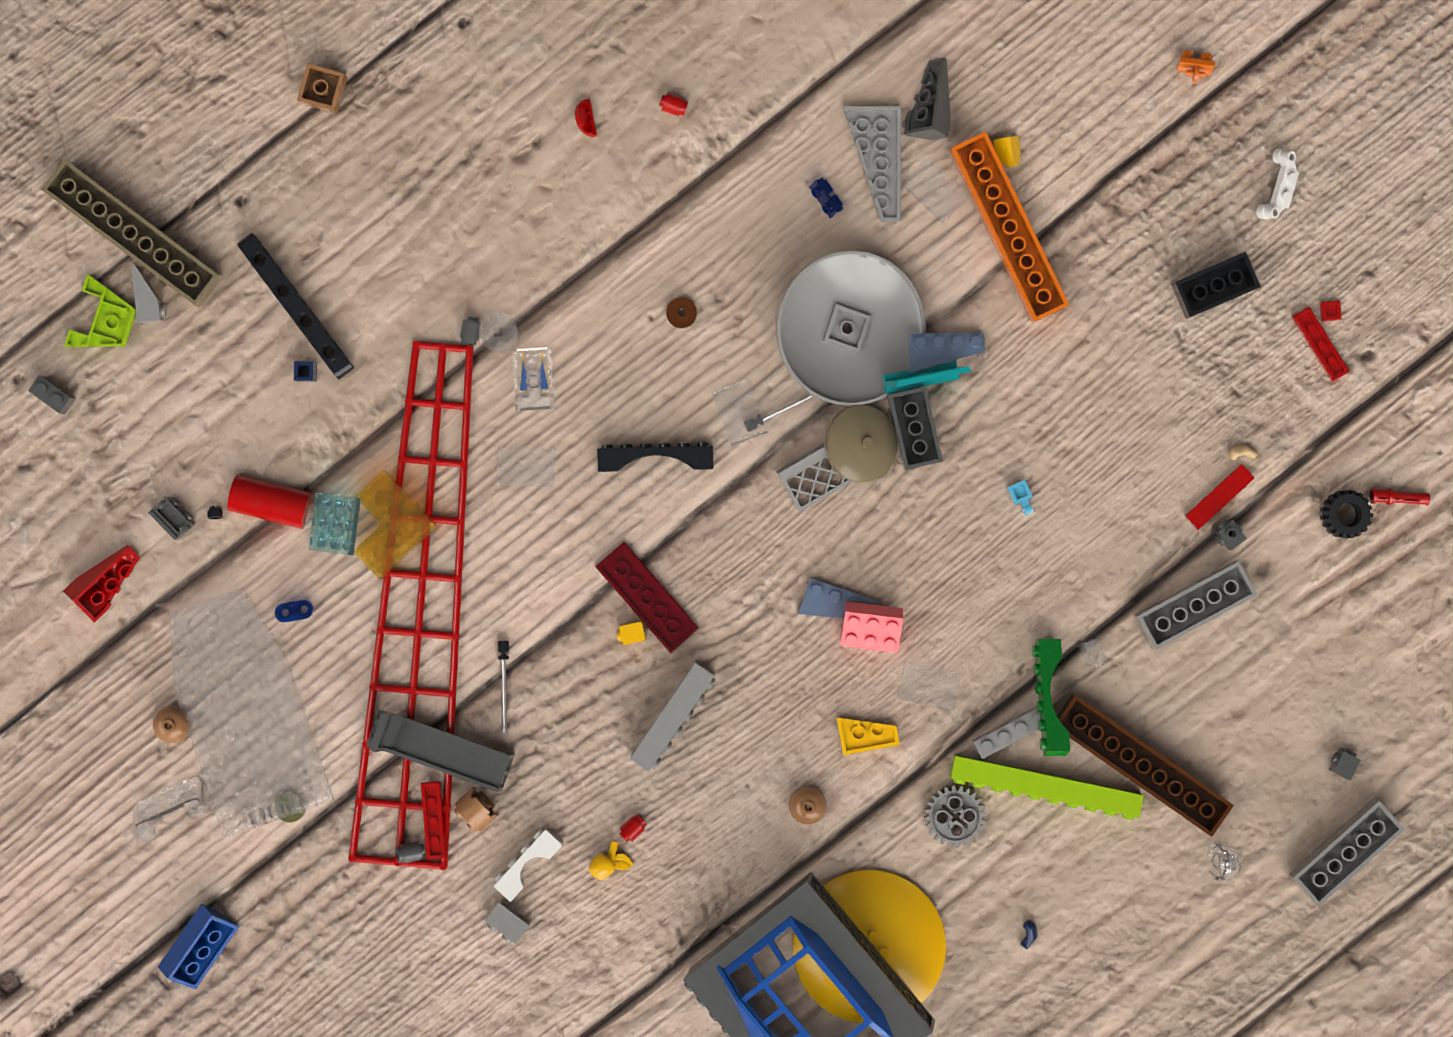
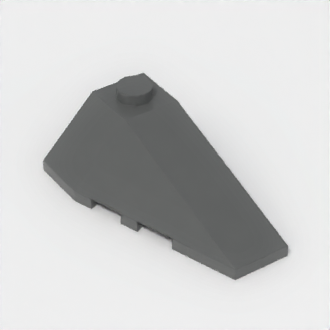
M940 58L931 60L928 63L921 80L922 88L919 95H915V105L913 110L908 112L904 131L906 136L928 140L948 138L951 117L947 59Z

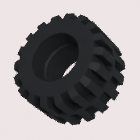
M1353 490L1337 491L1334 494H1330L1328 499L1324 500V506L1320 509L1322 512L1320 520L1324 522L1322 523L1323 527H1326V531L1332 533L1335 537L1354 538L1362 535V532H1366L1368 530L1367 526L1372 523L1370 521V517H1373V513H1370L1372 505H1368L1369 500L1364 498L1363 494L1356 493ZM1343 503H1349L1355 509V519L1349 526L1342 525L1337 517L1338 508Z

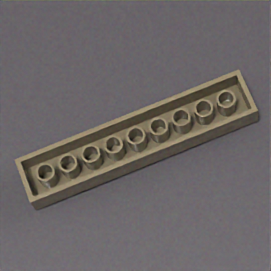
M66 159L63 160L41 189L199 308L223 278Z

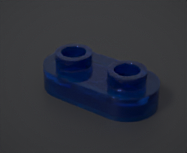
M308 600L282 603L276 607L275 617L280 622L307 619L313 615L314 606ZM302 606L307 607L308 611L306 613L301 611ZM284 609L289 611L288 616L283 615Z

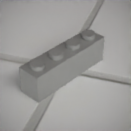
M1035 706L971 740L979 756L984 759L1037 731L1040 713L1037 712Z

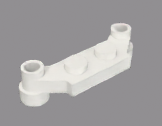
M1276 149L1274 151L1273 161L1276 164H1281L1271 202L1269 204H1260L1257 207L1256 213L1258 218H1277L1280 212L1284 209H1289L1299 175L1295 165V152L1287 151L1286 149Z

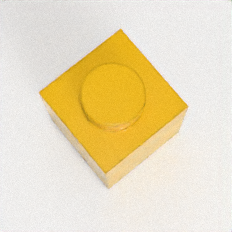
M642 621L619 626L620 630L616 631L618 641H622L623 645L646 640Z

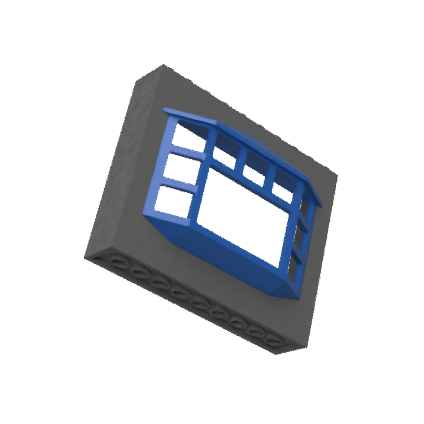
M812 872L693 965L683 979L685 987L690 992L693 991L697 996L699 1004L708 1009L710 1017L714 1021H718L722 1026L721 1029L724 1034L730 1037H780L769 1023L782 1013H785L799 1030L793 1037H813L769 985L770 982L806 954H809L864 1019L862 1023L844 1037H855L867 1026H870L882 1037H927L933 1033L935 1019ZM791 927L801 942L803 949L789 960H786L774 940ZM769 945L781 966L764 978L752 957ZM747 962L759 984L744 994L730 975ZM762 989L779 1006L778 1009L766 1018L749 1000Z

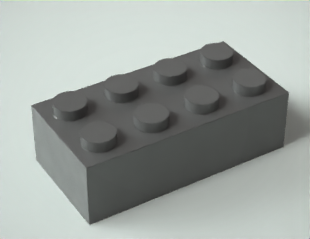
M926 386L888 395L887 399L903 469L909 470L943 462Z

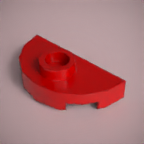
M588 98L577 104L575 120L581 132L587 136L594 137L597 136L591 101Z

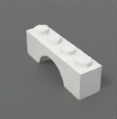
M548 828L544 831L540 829L533 837L535 841L531 845L527 843L520 851L522 855L518 859L514 857L507 865L509 869L504 874L501 871L494 879L496 883L493 887L510 902L525 886L522 879L523 865L535 857L550 859L563 845V842Z

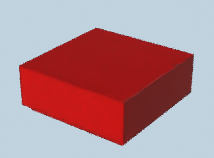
M1340 300L1320 302L1321 322L1342 320Z

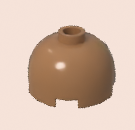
M180 705L163 707L153 719L154 733L159 739L167 743L183 741L192 730L193 721L191 714Z
M802 786L796 789L789 799V811L792 817L802 824L818 822L824 816L827 809L823 793L813 786Z

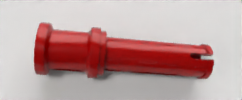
M1371 487L1369 500L1371 504L1380 502L1387 505L1393 503L1429 505L1430 494Z

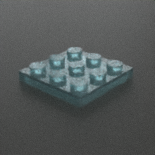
M316 493L309 550L354 556L361 498Z

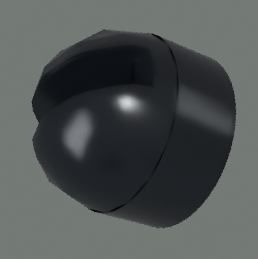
M210 506L207 518L211 520L222 519V508L220 506Z

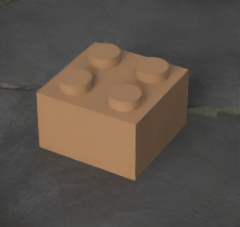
M307 63L297 101L302 105L338 114L348 77L344 73Z

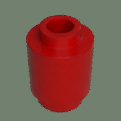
M667 92L666 96L662 95L659 106H662L661 111L676 116H684L688 101H685L683 97Z
M636 814L634 817L631 816L619 828L621 830L619 835L626 842L629 840L633 842L645 830L648 824Z

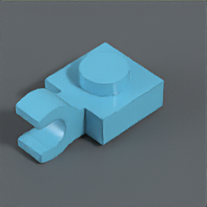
M1023 480L1007 487L1014 504L1020 503L1025 515L1032 513L1033 509L1028 499L1033 496L1026 481Z

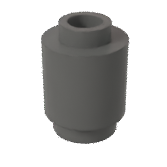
M468 316L467 320L463 319L460 333L461 343L476 345V342L479 341L482 323L478 322L479 318Z
M414 841L399 845V847L395 848L396 859L398 863L403 862V864L422 860V856L425 855L423 844Z

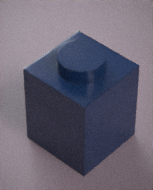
M294 361V381L317 382V363L313 361Z

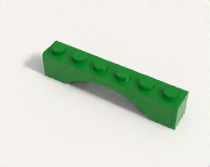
M1038 639L1032 646V656L1035 657L1036 663L1033 666L1034 675H1037L1035 693L1038 694L1039 698L1036 709L1040 713V720H1038V730L1042 734L1040 750H1043V756H1067L1071 751L1069 732L1056 716L1050 695L1052 675L1062 658L1061 639Z

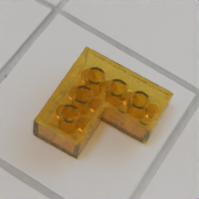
M382 470L355 496L381 525L353 552L379 579H383L438 527L386 470Z

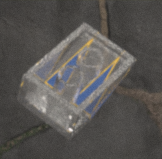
M551 347L514 349L513 368L516 411L555 409Z

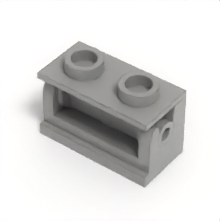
M502 900L497 903L485 919L488 928L494 932L496 930L503 934L502 938L505 941L515 944L531 923Z

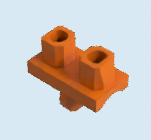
M1185 50L1177 65V72L1186 73V76H1192V82H1197L1198 77L1205 78V75L1211 76L1212 70L1215 67V61H1212L1211 53H1201L1200 59H1194L1193 52Z

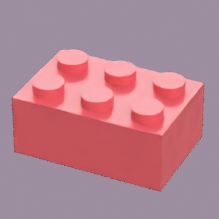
M846 601L841 630V646L898 653L903 623V608Z

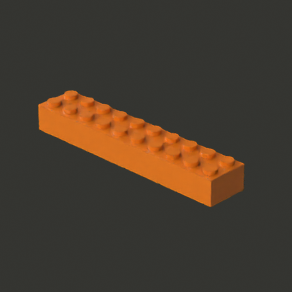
M986 131L952 147L949 152L1031 323L1037 322L1069 306Z

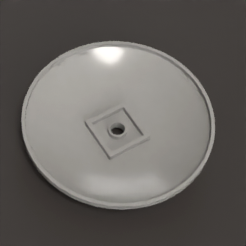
M842 251L828 254L802 269L789 284L783 295L776 322L779 352L788 372L794 380L813 396L829 403L846 406L864 405L888 396L889 394H885L882 375L909 370L908 335L926 333L922 302L909 278L888 260L875 254L861 251ZM845 323H849L851 326V331L848 334H845L842 330V326Z

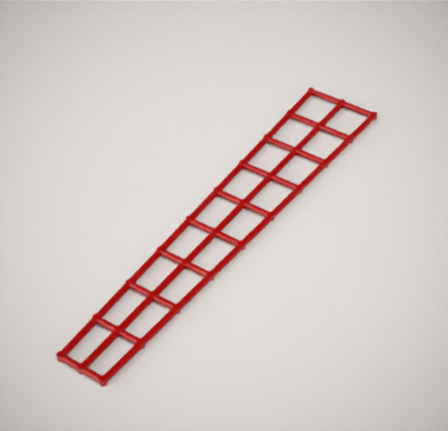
M413 341L348 857L349 862L446 870L448 867L452 775L446 773L442 804L446 858L440 859V862L418 860L403 864V862L398 863L396 854L395 858L357 855L363 805L399 808L396 847L404 844L406 810H423L421 802L407 801L411 760L403 758L400 801L364 798L370 751L366 745L373 727L377 691L409 694L407 717L413 720L415 718L417 694L448 697L447 732L454 734L474 351L471 345ZM420 349L439 350L435 400L414 398ZM446 351L466 353L463 402L442 401ZM412 406L434 408L430 457L406 455ZM441 408L463 410L460 460L437 458ZM405 463L429 465L425 514L399 512ZM436 466L460 468L458 517L432 515ZM398 520L424 522L420 572L392 569ZM431 523L457 525L455 575L427 572ZM391 577L419 579L415 629L385 626ZM426 580L454 582L452 632L422 630ZM384 634L414 636L410 686L378 683ZM422 637L451 640L449 689L417 687Z

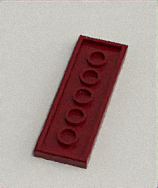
M625 542L595 566L670 654L699 629Z

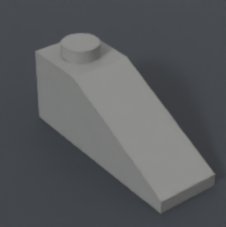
M135 264L131 265L137 322L144 324L164 321V316H166L165 305L162 304V301L140 267Z

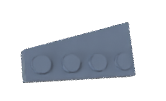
M984 332L918 333L908 335L910 373L985 352Z
M810 578L798 614L843 618L846 601L881 606L883 603Z

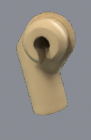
M1240 444L1232 447L1228 456L1232 460H1237L1238 457L1245 455L1254 460L1258 451L1245 444Z

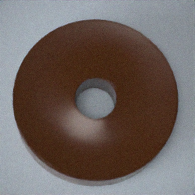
M676 298L667 307V319L676 328H688L696 320V306L687 298ZM679 310L685 311L683 317L678 315Z

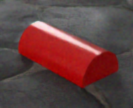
M237 474L230 488L227 510L303 529L313 492Z

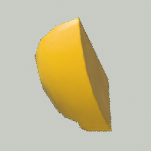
M1019 136L993 140L994 149L1001 164L1007 167L1018 166L1021 156Z

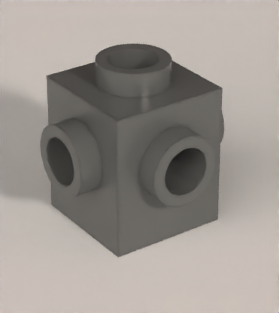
M1224 520L1217 525L1218 529L1215 531L1217 536L1215 538L1221 546L1225 545L1228 550H1233L1247 539L1242 532L1244 529L1238 521Z

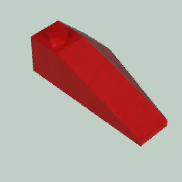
M126 545L78 576L63 592L95 623L110 608L112 598L116 593H119L121 590L120 585L125 578L129 577L140 557L129 545Z

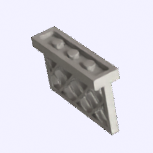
M825 443L776 471L799 512L853 482L842 477L840 484H830L832 473H838L833 471L832 466L830 470L820 467L822 460L827 457ZM807 468L817 469L814 479L804 477ZM819 470L830 472L827 483L817 480ZM792 477L800 478L798 488L789 487L787 480ZM803 479L813 482L810 492L800 490ZM816 483L826 485L825 491L821 495L813 493ZM799 492L809 495L808 502L802 506L797 501Z

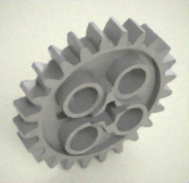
M954 785L951 786V790L944 786L943 793L937 790V797L931 795L934 801H927V804L931 807L924 809L925 812L929 813L924 819L930 821L925 826L932 827L929 833H936L934 839L938 840L941 838L942 845L948 841L949 847H951L953 842L957 848H959V842H962L964 846H966V840L973 843L972 836L974 835L979 838L980 836L977 831L984 830L980 824L986 823L982 817L987 814L981 812L985 805H979L982 799H974L977 793L969 794L970 788L963 791L962 785L959 786L958 790H956ZM952 798L959 799V805L957 807H951L949 805V802ZM945 804L955 814L959 812L958 816L968 824V828L964 827L955 818L951 820L953 817L942 805ZM968 810L974 813L973 818L970 820L964 819V813ZM940 812H944L947 815L946 820L943 822L937 821V815ZM954 825H960L961 831L958 834H952L951 828Z

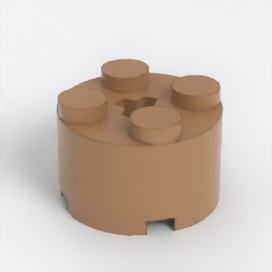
M472 787L455 803L456 808L454 809L455 814L459 818L465 819L468 828L472 832L482 831L499 815L498 811L495 813L493 810L495 807L493 802L482 791L479 793L474 791L476 787Z

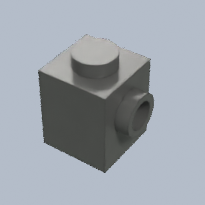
M1346 749L1345 752L1339 750L1338 753H1334L1329 770L1351 781L1361 760L1356 758L1357 754L1351 750Z

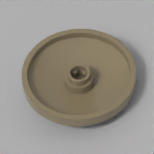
M866 405L852 406L839 412L830 422L825 436L826 455L833 469L843 478L853 482L874 481L882 477L891 468L896 458L898 442L895 429L888 417L880 410Z

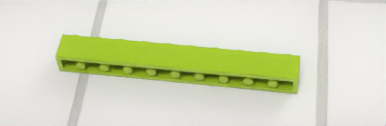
M955 754L949 775L951 779H954L953 782L964 785L965 782H970L976 788L983 789V786H989L995 792L1002 793V789L1008 790L1011 795L1021 796V793L1029 795L1028 798L1040 800V797L1046 798L1047 802L1058 804L1059 801L1065 802L1066 806L1077 808L1080 805L1084 806V810L1096 812V809L1104 811L1103 814L1115 816V813L1122 814V818L1133 820L1134 817H1140L1144 795L1141 793Z

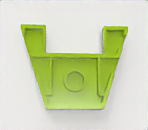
M87 275L82 291L100 297L89 335L69 330L64 346L126 347L136 318V309L92 276Z

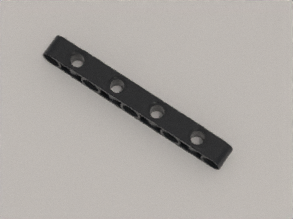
M251 232L237 243L239 249L336 378L340 380L352 371L354 367L258 238ZM264 255L265 262L262 265H258L257 258ZM287 286L288 293L281 296L280 288ZM309 316L311 324L304 326L303 319ZM329 347H333L335 351L332 357L326 356V349Z

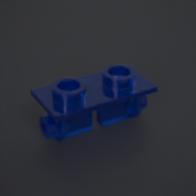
M822 177L809 186L812 195L817 198L822 206V210L829 218H832L836 213L844 209L842 207L843 203L836 194L831 197L829 196L834 190L827 179L824 180Z

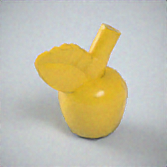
M611 841L607 855L599 853L590 862L589 872L596 879L603 880L610 876L615 869L627 870L633 866V862L627 855L616 853L618 842Z

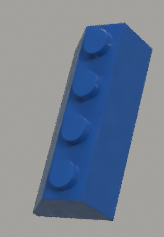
M201 904L158 965V968L167 979L196 990L239 926L216 909Z

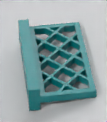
M956 360L912 373H910L909 369L882 375L885 394L957 380L960 379L959 374L971 371L970 366L957 367Z

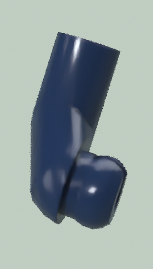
M1027 920L1023 924V928L1026 929V937L1020 944L1026 950L1038 936L1037 926L1031 920Z

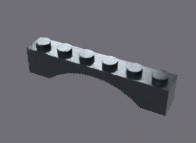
M709 442L697 443V446H690V443H678V447H671V443H661L659 447H651V444H640V448H632V444H621V448H613V445H602V449H597L598 472H618L632 461L648 456H667L687 464L694 470H713V446H709Z

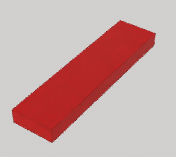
M1310 307L1292 316L1295 324L1332 382L1350 372Z
M1240 464L1193 507L1185 517L1199 530L1255 477L1243 464Z
M441 781L421 782L427 860L446 858Z

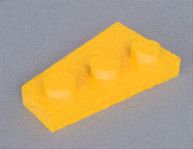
M836 717L843 755L900 745L896 725Z

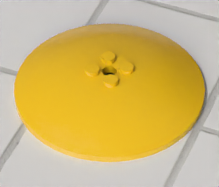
M881 870L852 871L826 882L823 885L824 888L922 1003L937 984L943 970L946 955V939L943 924L928 896L909 880L894 873ZM795 933L793 936V956L803 949ZM806 954L795 963L803 986L820 1006L845 1020L859 1023L864 1021L809 954Z

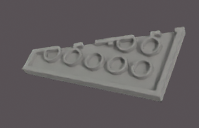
M843 106L880 221L900 222L901 106Z

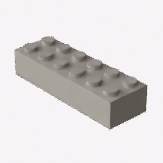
M1233 561L1135 614L1134 617L1151 649L1157 650L1257 596V593L1240 562Z
M695 661L630 757L632 761L648 772L651 768L654 770L661 762L660 755L662 752L666 754L672 745V742H670L672 737H678L683 729L681 726L683 721H689L694 713L692 710L694 705H700L705 697L703 694L705 689L710 690L716 679L713 678L715 673Z
M1373 798L1288 875L1315 905L1320 906L1405 829L1379 800Z

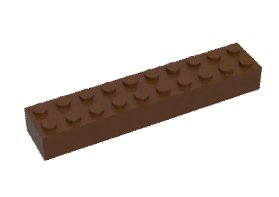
M1072 693L1058 713L1057 717L1068 730L1070 739L1212 837L1233 808V804L1077 695Z

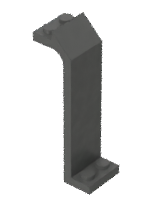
M378 710L366 745L369 747V750L374 752H388L496 792L503 790L515 756L513 753H504L408 717L383 710Z

